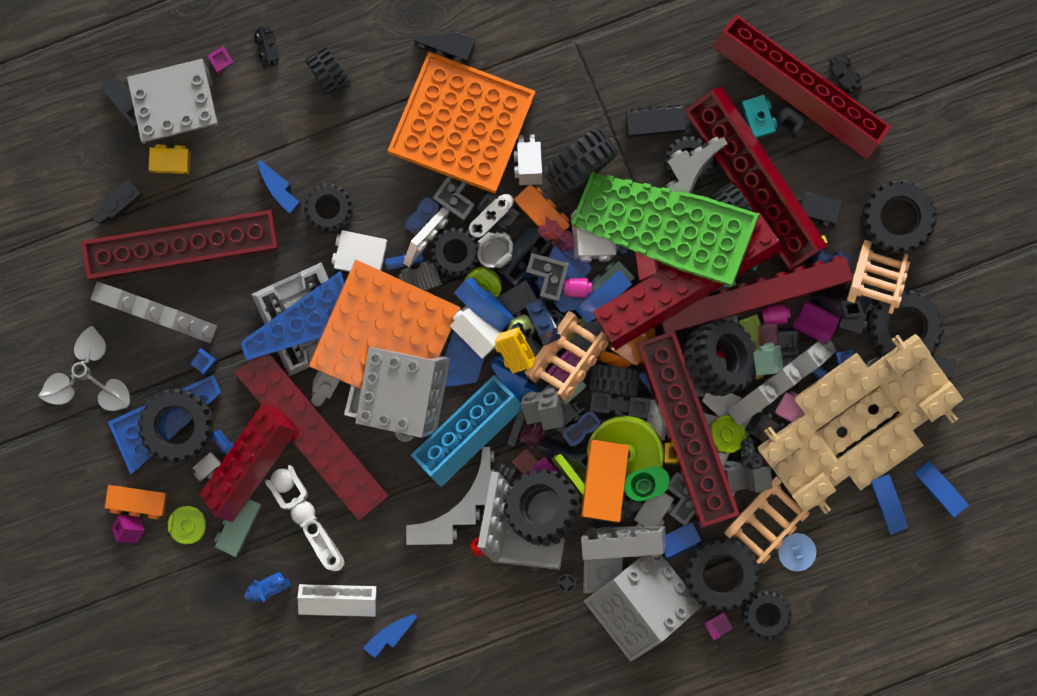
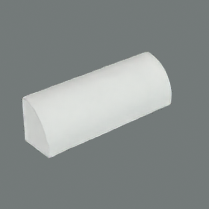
M299 584L298 614L375 617L376 586Z

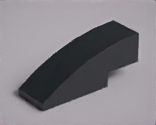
M793 327L777 328V345L781 346L783 367L799 356L797 329ZM799 382L790 389H799Z

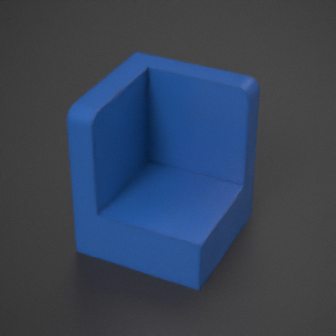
M200 348L198 350L199 353L190 364L206 376L217 363V360Z

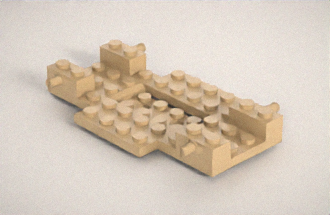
M916 334L904 342L899 335L895 336L896 339L893 338L892 341L897 347L870 367H867L860 356L855 353L794 397V400L804 412L803 415L778 433H775L772 427L768 428L769 431L767 429L764 431L769 439L757 448L804 513L818 505L824 514L828 513L831 508L825 502L826 498L836 491L834 486L848 476L852 478L861 491L871 484V481L878 479L924 446L913 430L928 419L933 422L940 416L946 415L950 423H954V420L957 421L958 418L952 409L964 399L945 376L931 356L930 351ZM876 404L879 407L878 412L873 415L869 414V406ZM899 411V414L845 454L836 458L835 455L843 452L849 445L860 440L863 435L875 429L877 425ZM845 427L847 434L844 437L837 436L836 431L838 428Z

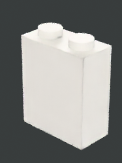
M576 210L571 214V224ZM572 224L574 260L580 259L581 262H590L592 259H599L600 262H606L616 255L615 243L574 227Z
M342 230L341 235L338 234L335 245L338 246L337 253L333 254L331 264H334V269L350 272L354 261L358 260L382 271L388 241Z
M465 306L453 317L455 321L450 325L482 359L495 349V340L498 334L504 332L487 323L468 306Z

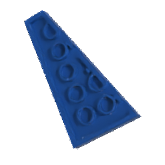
M341 271L241 341L246 360L321 338L344 286Z
M214 375L181 389L198 395L199 398L207 403V406L222 393ZM145 406L108 422L131 475L152 457L149 450L143 446L142 438L138 434V431H140L138 420H140V412ZM182 408L167 410L162 414L158 423L161 437L168 442L193 418Z

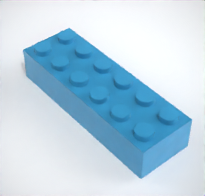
M493 375L411 456L442 487L522 410L521 402Z

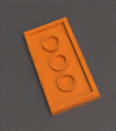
M590 440L581 517L620 522L629 445Z

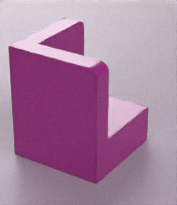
M224 46L207 55L219 75L222 74V70L234 64Z
M119 515L111 527L116 542L137 543L145 531L138 516Z
M724 611L703 622L713 640L732 629Z

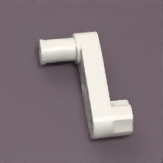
M503 194L495 199L471 222L469 226L471 235L474 237L485 235L513 206L512 196ZM501 200H506L505 206L501 204ZM488 211L496 212V215H494L496 216L495 220L493 218L488 219ZM481 224L483 226V228H481L483 231L477 232L475 229L477 227L475 225Z

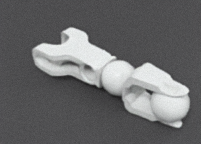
M288 465V469L276 470L272 474L271 479L265 480V483L272 491L280 507L291 510L292 520L303 528L306 537L324 567L332 571L341 570L345 564L344 558L323 526L316 521L315 509L311 503L306 501L308 491L297 477L294 468ZM295 483L301 495L298 498H293L292 502L286 504L280 493L288 492ZM312 524H316L318 527V531L315 534H310L308 531L309 526ZM332 557L336 558V562L334 565H331L330 559Z

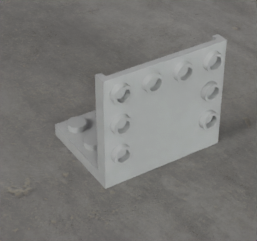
M203 58L127 77L142 144L212 125L218 126L210 91L213 80Z
M369 347L355 423L421 438L433 434L439 425L451 357L441 356L427 359Z
M491 472L478 548L495 563L560 570L565 539L561 538V543L556 545L550 543V546H543L542 544L537 546L517 535L513 528L509 526L508 518L504 512L507 509V506L504 505L505 499H509L510 496L507 492L509 488L513 489L514 487L500 473ZM544 491L537 494L531 500L528 507L529 520L534 524H543L550 521L558 510V496L552 491Z
M662 554L658 557H651L650 555L639 557L616 578L584 600L630 662L665 640L702 607L694 599L687 586Z

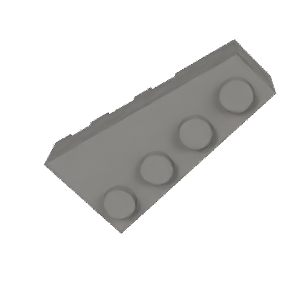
M665 526L600 527L598 529L589 527L581 537L583 560L646 555L658 557L667 549Z

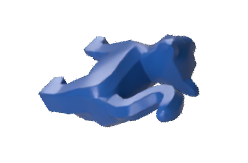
M278 572L260 582L253 580L254 583L248 587L244 595L248 601H262L264 603L266 598L292 587L289 579H285L282 573Z

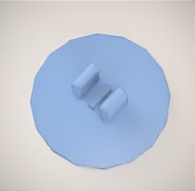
M794 533L783 539L784 543L778 549V556L784 567L798 572L806 570L813 564L816 558V547L811 538L805 534Z

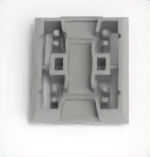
M322 263L251 294L265 324L273 318L263 298L269 296L278 316L312 292L310 288L314 287V285L317 288L312 276L317 274L321 284L329 279ZM277 301L279 302L282 309H280V307L275 308V304H277ZM320 338L298 344L301 352L295 351V348L298 347L297 345L292 346L299 361L296 364H293L286 348L277 351L289 376L309 367L308 365Z

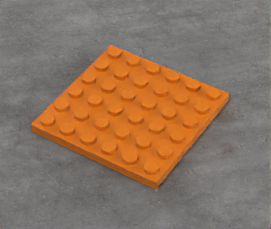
M428 52L387 153L496 194L536 91Z
M355 260L308 366L361 390L369 347L427 359L437 358L440 356L450 333V325L455 321L453 317L459 312L460 307L361 261Z

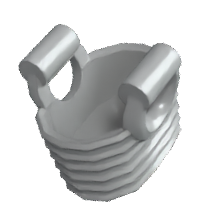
M488 232L478 241V259L485 267L502 268L512 259L513 243L505 234Z

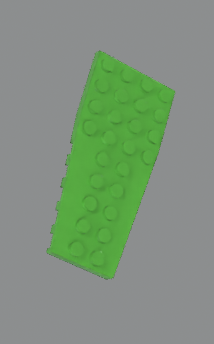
M592 172L572 224L574 227L678 270L733 287L758 222L759 214L707 197L681 191L680 193L674 192L664 187L661 189L652 187L651 184H639L629 179L621 180L611 175L604 176Z

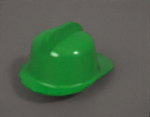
M658 466L648 467L631 473L625 480L624 490L632 500L645 501L664 494L669 487L670 478L667 471Z

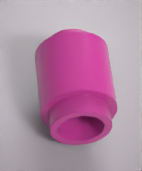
M569 278V280L564 281V295L569 296V298H588V294H592V282H588V278Z
M785 304L766 306V309H762L764 324L787 323V319L791 318L790 309L785 307Z

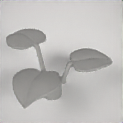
M93 326L87 328L75 343V356L79 360L85 361L77 362L72 366L71 382L65 374L55 373L46 380L39 394L42 400L50 404H66L75 395V391L71 387L74 385L75 379H89L103 389L98 394V402L105 410L117 411L127 408L130 404V394L123 382L117 379H110L106 386H103L90 376V369L86 364L89 363V360L97 361L101 359L106 352V343Z

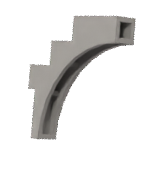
M715 137L707 142L709 146L704 149L700 146L691 152L692 156L689 155L688 151L682 152L681 150L670 155L672 159L668 163L679 182L675 179L668 183L666 187L674 192L680 193L681 191L692 194L697 178L704 166L718 151L728 145L726 140Z
M100 282L96 283L90 299L211 343L217 328L215 324Z
M817 341L783 369L731 406L727 411L738 426L822 365L837 351L831 341L827 345Z
M490 447L482 448L481 464L477 477L462 501L448 513L435 520L422 524L406 525V545L453 544V540H457V528H453V525L476 524V520H480V509H476V505L486 504L491 472H494V470H491V462H494V451H490Z

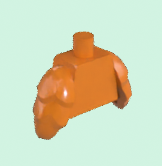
M655 327L617 350L610 344L608 348L615 353L603 350L598 355L599 360L610 366L628 368L632 364L638 365L641 360L636 345L642 341L654 338Z

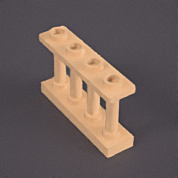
M864 240L847 301L855 303L856 297H861V295L889 303L888 313L892 314L894 308H898L902 297L899 296L903 293L910 262L907 261L909 254L905 253L902 261L882 256L870 250L872 242ZM870 260L898 268L899 272L871 265ZM868 271L896 280V284L869 277L866 273ZM864 283L891 291L893 296L864 288Z
M568 311L557 327L561 338L548 345H544L537 354L533 366L524 372L534 383L538 379H543L559 389L557 394L564 401L574 394L576 386L584 380L586 372L596 363L598 355L606 349L609 341L603 331L597 337L579 326L580 321L570 311ZM576 332L593 343L587 352L567 341L571 333ZM564 347L582 358L576 367L571 366L556 356L561 348ZM553 363L570 373L565 383L545 372L549 364Z
M777 476L772 479L773 488L761 491L723 532L728 538L732 536L734 538L737 537L758 556L756 559L758 565L760 563L764 564L771 557L769 553L774 548L777 550L784 543L782 539L785 535L788 534L790 536L796 530V523L799 520L803 522L810 514L808 511L804 513L801 507L781 490L780 483L782 481ZM771 493L773 495L776 494L797 514L790 523L768 504L767 498ZM758 508L765 510L784 528L777 537L755 518L754 512ZM745 522L754 526L771 542L764 551L742 532L743 529L740 527Z

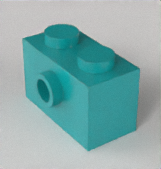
M761 95L742 101L741 107L747 125L757 139L776 132L775 128L778 126L775 117H771L769 110L772 107L769 99H765V96Z

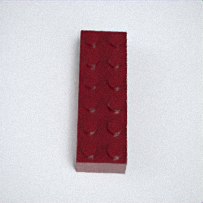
M264 403L261 405L199 495L215 517L230 522L234 521L296 433V429L280 409Z

